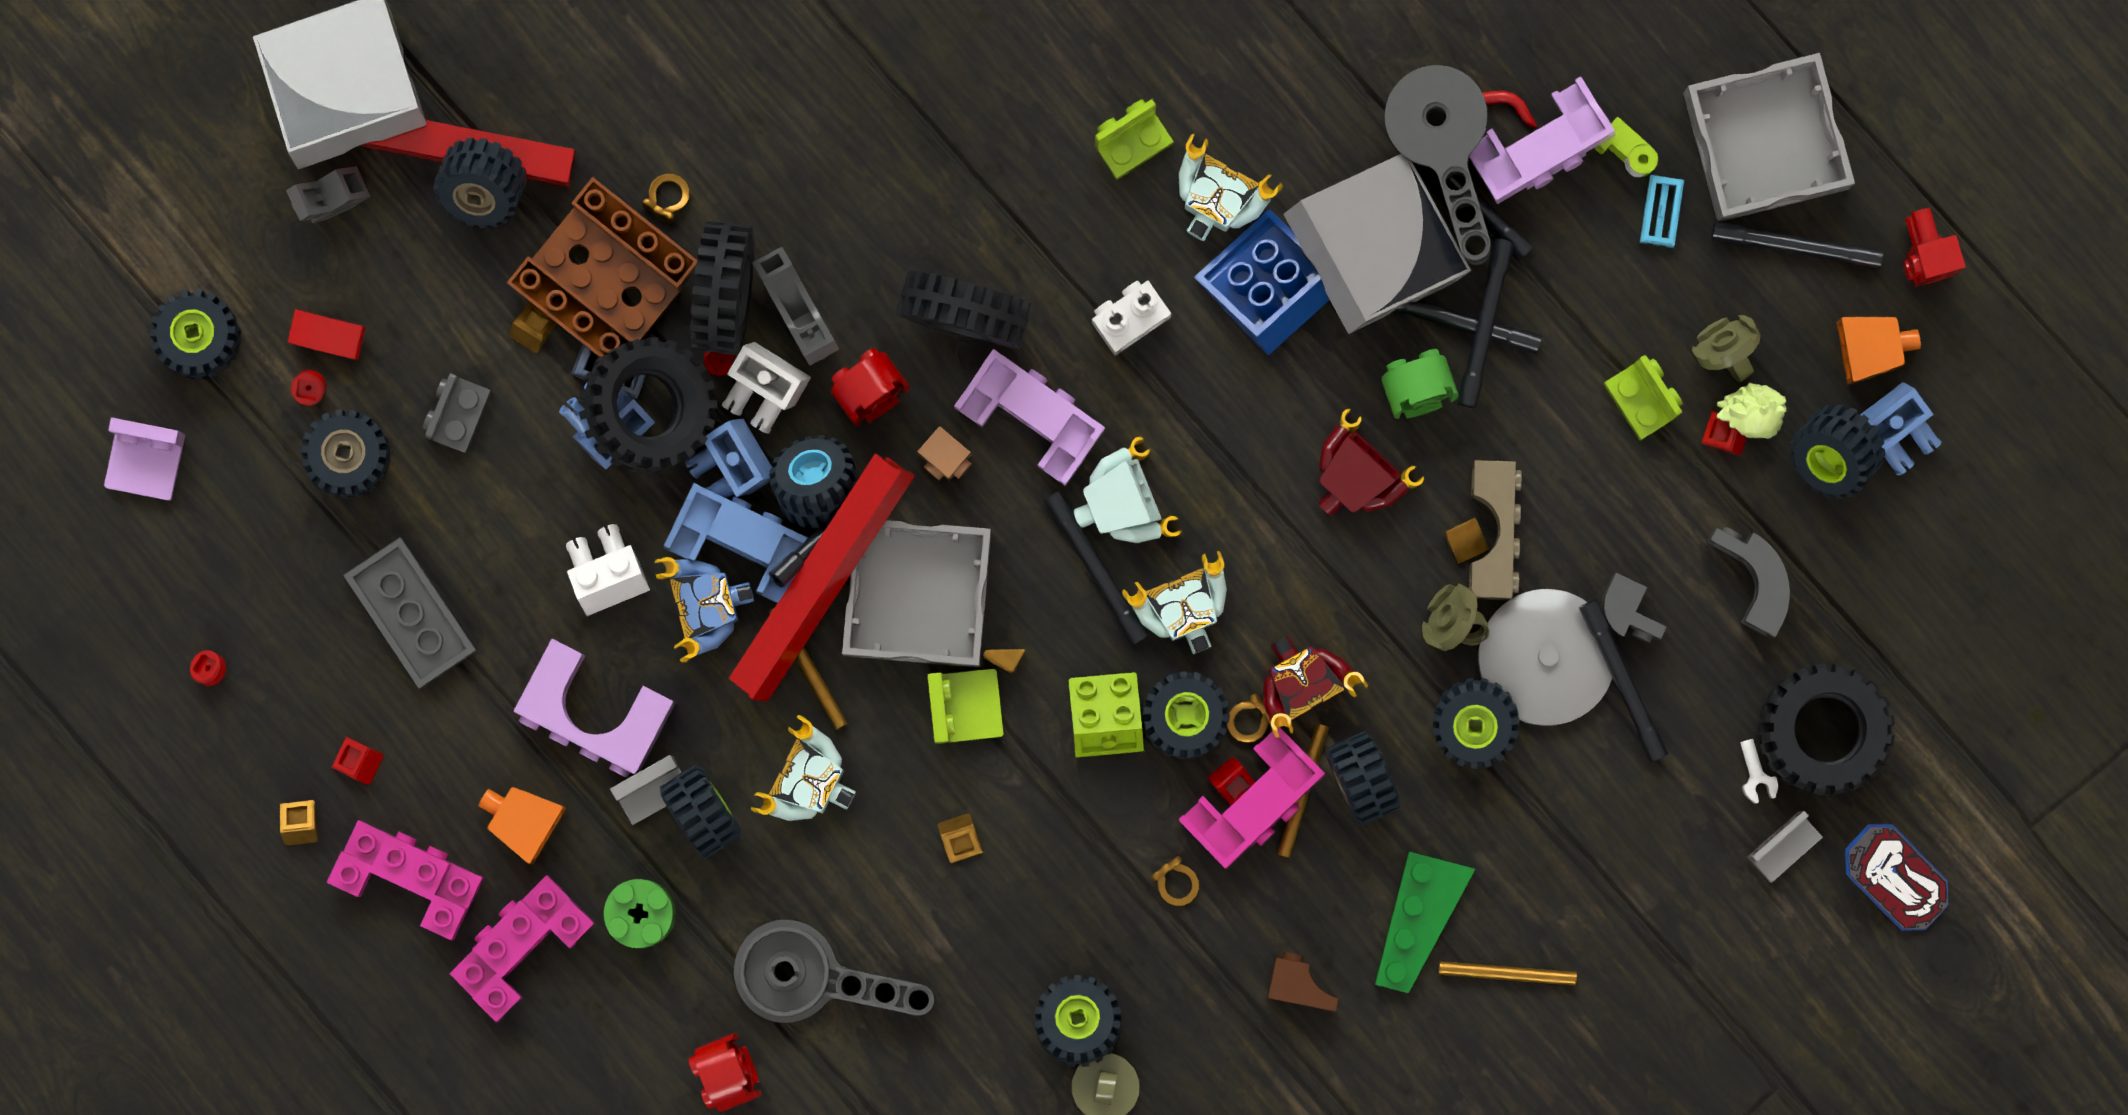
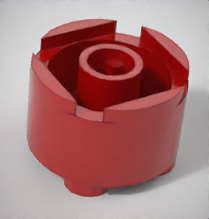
M876 348L866 351L859 358L860 362L850 370L848 367H845L831 378L834 383L831 394L856 427L861 426L860 420L863 418L870 423L884 415L900 401L897 398L898 393L903 390L907 394L910 389V385L885 352L879 353Z
M736 1033L729 1034L696 1048L694 1056L688 1058L695 1077L700 1076L705 1088L701 1090V1095L708 1109L715 1107L719 1112H724L761 1096V1090H754V1084L759 1083L755 1065L746 1046L739 1048L735 1041L741 1039Z

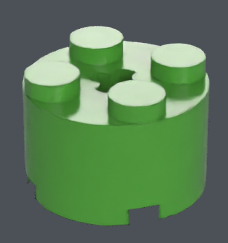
M1438 349L1425 351L1419 355V359L1408 363L1406 359H1400L1386 366L1388 372L1381 378L1395 419H1400L1401 413H1405L1406 419L1427 414L1443 407L1441 400L1449 397L1450 401L1453 402L1459 397L1446 357L1440 355Z
M633 879L623 882L610 893L605 903L604 921L607 930L616 941L627 947L647 948L654 946L668 936L675 924L676 908L672 897L664 887L654 881ZM639 904H643V910L648 912V918H642L639 924L636 923V917L632 916V909H638Z

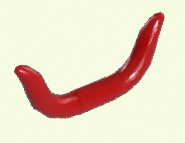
M1504 90L1482 92L1486 106L1500 103L1508 104L1515 109L1525 124L1532 128L1537 127V123L1531 116L1525 102L1516 94Z

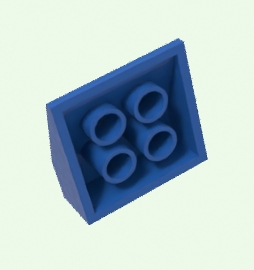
M1270 209L1195 276L1199 284L1267 355L1271 354L1330 300L1325 292L1318 271L1306 257L1293 231Z

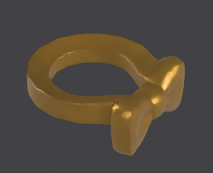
M663 174L651 183L649 199L643 200L642 207L662 218L668 224H671L674 221V214L680 212L688 203L689 187L680 176ZM664 183H674L682 191L681 201L666 209L659 207L656 204L657 188Z
M1256 693L1250 696V701L1235 705L1228 714L1230 716L1227 727L1230 734L1238 741L1245 743L1254 742L1261 738L1266 732L1269 723L1271 724L1263 706V701ZM1258 708L1263 714L1259 730L1252 735L1240 733L1235 726L1236 714L1242 709Z
M1179 856L1164 864L1161 869L1151 875L1153 881H1158V890L1161 897L1167 903L1175 906L1190 903L1197 896L1199 890V880L1196 874L1189 867L1180 864L1182 859ZM1171 869L1187 874L1192 881L1190 893L1182 899L1171 897L1165 889V874Z

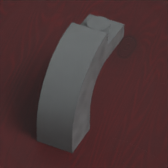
M783 247L752 262L809 366L839 350Z
M1723 527L1722 530L1714 529L1706 543L1743 563L1753 579V599L1741 623L1769 639L1775 638L1786 617L1790 600L1788 575L1781 558L1767 541L1754 532L1748 536L1744 543L1740 541L1742 535L1728 527Z

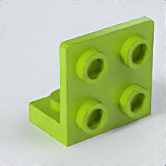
M1143 99L1135 102L1126 109L1127 114L1125 117L1118 121L1115 118H1111L1097 128L1099 132L1095 135V148L1116 180L1174 143L1155 114L1156 104L1153 99L1146 103Z
M1646 355L1603 384L1640 441L1682 413L1679 406L1683 405L1681 398L1674 388L1667 389L1661 377L1664 376V373L1654 358L1649 361Z
M995 669L950 674H928L934 740L936 744L1003 736L998 678Z
M1136 673L1069 679L1076 757L1144 751Z

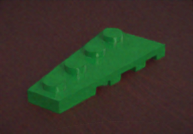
M1408 852L1374 985L1405 993L1410 992L1475 871L1474 868Z

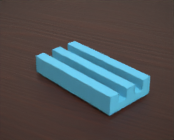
M1655 175L1649 176L1639 243H1650L1656 246L1663 245L1669 248L1674 247L1684 180ZM1657 183L1662 184L1656 227L1654 236H1649ZM1670 185L1675 186L1668 238H1662Z

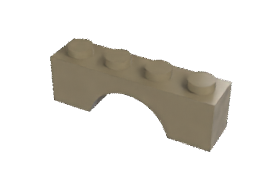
M1475 460L1472 463L1471 498L1486 505L1492 512L1497 524V539L1491 552L1484 558L1469 565V589L1474 592L1477 599L1510 600L1512 599L1513 592L1518 593L1519 572H1513V558L1519 559L1520 538H1514V524L1520 525L1521 505L1515 504V490H1521L1522 473L1521 470H1516V462Z

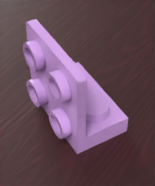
M111 417L108 431L114 433L115 436L104 486L112 490L170 501L174 492L185 434L177 430Z

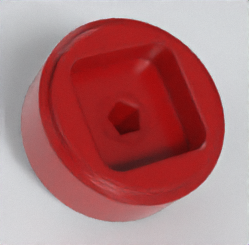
M705 351L704 365L707 371L713 375L728 376L727 373L738 354Z
M314 370L301 371L291 383L292 396L302 405H315L326 394V381L320 373Z
M210 650L198 653L190 665L192 678L204 686L216 685L222 680L226 672L224 658Z

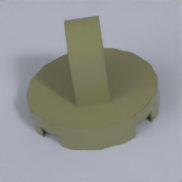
M1738 315L1740 320L1729 322L1726 317L1710 324L1697 336L1699 344L1697 347L1693 346L1692 348L1701 367L1708 370L1727 368L1739 383L1754 374V369L1747 357L1754 352L1760 342V333L1754 321L1745 315Z
M1449 584L1436 593L1427 610L1432 612L1429 622L1423 621L1422 624L1423 638L1427 644L1439 650L1447 651L1455 648L1460 643L1474 646L1488 638L1490 630L1485 616L1477 611V598L1474 592L1461 584H1458L1456 587ZM1473 624L1481 625L1478 631L1469 633Z
M1110 1053V1055L1105 1054L1103 1060L1098 1063L1096 1061L1090 1062V1066L1082 1067V1064H1080L1072 1078V1095L1076 1106L1085 1115H1126L1135 1106L1139 1096V1079L1134 1067L1125 1058Z

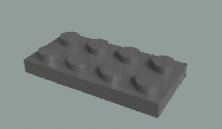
M401 537L343 575L419 689L477 652Z

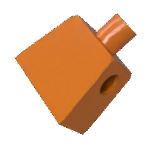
M1843 317L1836 322L1848 385L1905 365L1903 352L1921 348L1918 330L1900 332L1896 317Z
M515 787L509 790L505 798L488 789L478 805L494 815L487 829L529 864H534L567 809L560 804Z

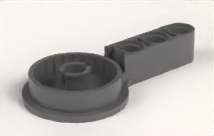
M1443 65L1421 67L1404 76L1391 91L1385 108L1387 133L1392 144L1405 158L1416 164L1432 168L1437 173L1461 253L1468 263L1480 265L1490 258L1492 247L1467 161L1471 153L1481 142L1486 130L1488 116L1486 102L1478 85L1462 71ZM1433 109H1437V111L1443 112L1446 115L1445 122L1440 126H1432L1427 121ZM1454 175L1462 176L1466 180L1465 186L1460 190H1451L1447 187L1450 177ZM1465 207L1472 208L1476 212L1475 218L1469 223L1460 222L1457 219V213L1460 209ZM1476 239L1483 241L1486 247L1481 254L1472 255L1467 252L1466 248L1470 241Z
M776 920L758 927L743 941L735 959L734 979L740 997L754 1013L773 1022L790 1023L806 1019L819 1011L832 999H841L911 1015H924L933 1008L935 1003L933 991L923 984L841 966L837 962L833 950L825 937L810 925L795 920ZM787 961L794 968L795 974L789 981H781L776 976L775 969L780 962ZM847 976H856L861 981V990L857 995L852 996L844 992L842 983ZM881 983H889L894 987L895 996L891 1002L884 1003L877 998L876 989ZM915 990L925 991L929 997L927 1007L922 1010L913 1008L909 1002V997Z

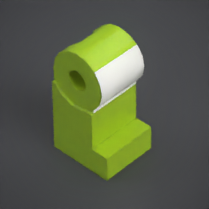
M1617 117L1611 123L1615 130V136L1594 147V149L1602 155L1608 148L1625 163L1629 174L1640 178L1647 176L1657 166L1658 156L1656 151Z

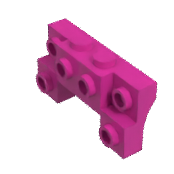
M1280 727L1277 729L1279 738H1275L1272 731L1259 745L1257 744L1253 748L1270 769L1222 815L1203 796L1188 813L1178 819L1225 869L1256 842L1260 846L1263 845L1275 833L1272 827L1281 818L1287 822L1300 809L1297 803L1325 776V773Z
M358 820L344 851H341L327 883L356 897H361L373 873L431 900L420 926L449 940H454L469 907L480 889L484 877L447 861L448 854L437 848L429 846L428 850L425 851L415 846L417 839L398 831L395 837Z
M548 875L523 900H520L517 904L513 900L508 903L498 914L502 919L493 928L487 925L474 938L478 944L450 973L495 1022H499L523 998L504 978L551 931L569 948H572L581 936L596 924Z

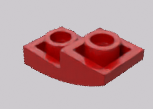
M295 309L288 343L358 360L366 327Z

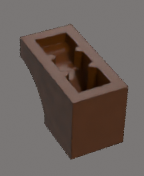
M1283 952V958L1275 957L1267 998L1336 1012L1339 998L1326 994L1316 986L1309 973L1310 964L1303 963L1304 956Z

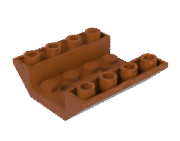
M592 177L571 203L574 208L532 259L529 256L507 281V284L596 355L603 357L609 353L608 351L632 340H643L685 287L695 270V266H697V259ZM579 246L585 247L589 251L588 260L581 265L574 264L570 259L572 250ZM631 288L638 289L642 294L641 302L634 307H629L623 302L624 293Z

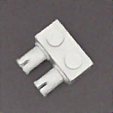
M1139 281L1134 282L1122 291L1124 295L1122 299L1114 304L1111 300H1108L1094 310L1096 316L1092 318V324L1114 356L1171 318V312L1149 281L1142 285Z
M756 342L743 345L727 373L736 382L726 400L723 401L722 406L727 410L732 408L731 413L741 416L742 410L753 391H755L765 399L750 423L755 428L760 426V431L770 433L771 427L781 410H786L796 405L811 377Z
M615 524L608 525L610 536L604 527L597 532L606 555L593 560L587 539L584 537L576 538L579 546L578 549L573 540L566 544V549L574 565V568L568 570L567 573L577 600L587 616L650 591L631 545L625 547L619 527Z

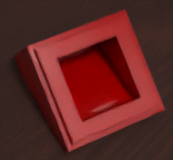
M1712 411L1702 444L1741 456L1747 437L1741 435L1736 428H1731L1729 422L1718 418V412Z
M346 737L331 768L369 785L384 755Z
M1235 757L1230 758L1208 777L1209 781L1230 806L1256 783Z

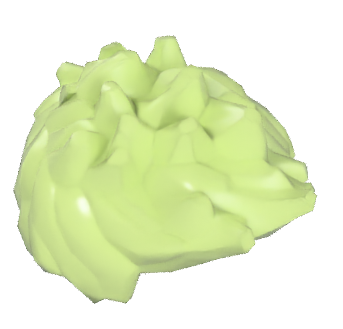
M1749 383L1746 387H1740L1735 393L1725 396L1723 401L1717 402V406L1723 408L1717 414V417L1722 421L1729 422L1731 428H1736L1741 435L1747 438L1769 439L1775 436L1777 431L1781 429L1782 419L1787 409L1785 406L1786 399L1785 396L1780 395L1779 392L1767 385L1761 386Z

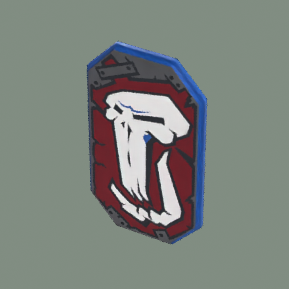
M1868 824L1845 849L1846 875L1900 930H1926L1948 907V880L1893 824Z

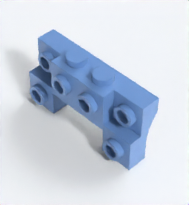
M693 483L663 548L684 559L695 562L705 540L712 541L766 567L767 570L756 593L778 603L792 580L781 588L772 581L769 572L808 538L782 526L783 520L771 513L764 512L761 516L751 511L752 505L742 499L733 497L732 501Z

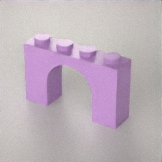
M551 639L514 709V712L521 715L518 722L536 731L539 725L551 731L549 738L564 746H567L569 741L581 746L579 753L595 762L598 761L599 757L612 762L609 769L628 778L630 772L633 774L639 773L676 703L642 686L627 717L616 729L598 735L581 731L573 724L567 713L566 695L585 655Z

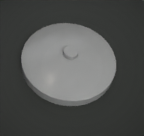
M1539 589L1525 592L1503 604L1487 622L1490 630L1489 636L1479 644L1478 648L1481 678L1489 679V683H1498L1502 686V690L1510 693L1514 704L1516 703L1518 709V718L1522 722L1540 726H1553L1573 721L1593 709L1610 686L1613 677L1595 638L1590 634L1578 608L1587 602L1574 594L1555 589Z

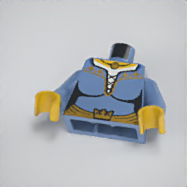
M671 557L655 560V563H663L666 566V572L657 574L656 577L658 579L672 577L670 582L685 637L674 648L682 646L688 652V655L681 658L680 661L687 662L696 655L718 648L733 632L734 623L739 621L735 606L754 602L750 583L746 582L730 587L726 573H721L715 565L695 560V562L689 559L674 560Z

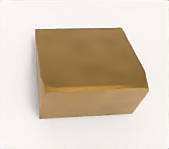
M529 302L513 322L509 336L537 353L557 323Z
M1476 518L1443 533L1457 564L1489 550Z
M986 650L983 655L984 659L1009 673H1014L1026 650Z
M314 800L280 804V834L285 845L318 842Z
M964 814L938 824L950 863L983 853L970 814Z

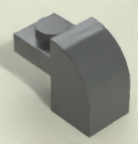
M357 166L335 169L318 181L295 184L286 190L299 220L311 219L312 223L334 217L371 197Z
M1618 573L1612 575L1601 600V608L1609 623L1610 632L1621 639L1625 636L1627 629L1630 628L1633 630L1632 636L1646 643H1650L1652 639L1660 640L1666 630V626L1636 612L1647 587Z

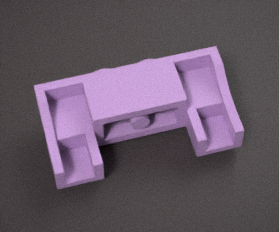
M1582 77L1575 79L1576 83L1562 92L1555 91L1552 93V98L1562 116L1505 149L1494 130L1490 129L1471 153L1469 159L1497 204L1524 188L1528 190L1535 186L1536 189L1547 185L1554 179L1553 174L1562 169L1568 172L1578 167L1583 162L1582 157L1586 156V152L1615 136V130L1597 104Z
M993 349L954 405V408L981 427L984 426L997 406L1007 411L1052 443L1039 462L1038 467L1066 486L1104 432L1105 427L1072 405L1075 399L1060 388L1055 393L1045 386L1048 380L1033 369H1030L1027 373Z

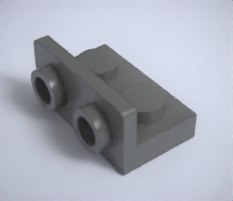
M450 373L448 379L443 378L438 386L436 398H439L435 411L430 410L423 424V429L427 430L425 437L467 454L492 391Z

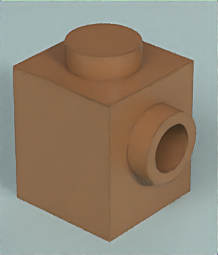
M940 426L917 451L918 455L927 462L924 468L938 480L943 476L948 481L953 476L959 479L972 464L968 461L971 457V452Z

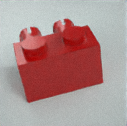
M1931 208L1912 212L1911 216L1905 218L1913 247L1905 255L1906 260L1903 261V269L1907 280H1912L1914 287L1954 277L1966 268L1957 236L1953 235L1946 238L1938 236Z

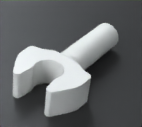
M1750 739L1740 742L1750 774L1748 782L1742 786L1744 795L1752 803H1758V795L1755 789L1759 783H1762L1767 787L1770 799L1775 798L1778 790L1777 778L1775 776L1770 777L1763 772L1754 740Z

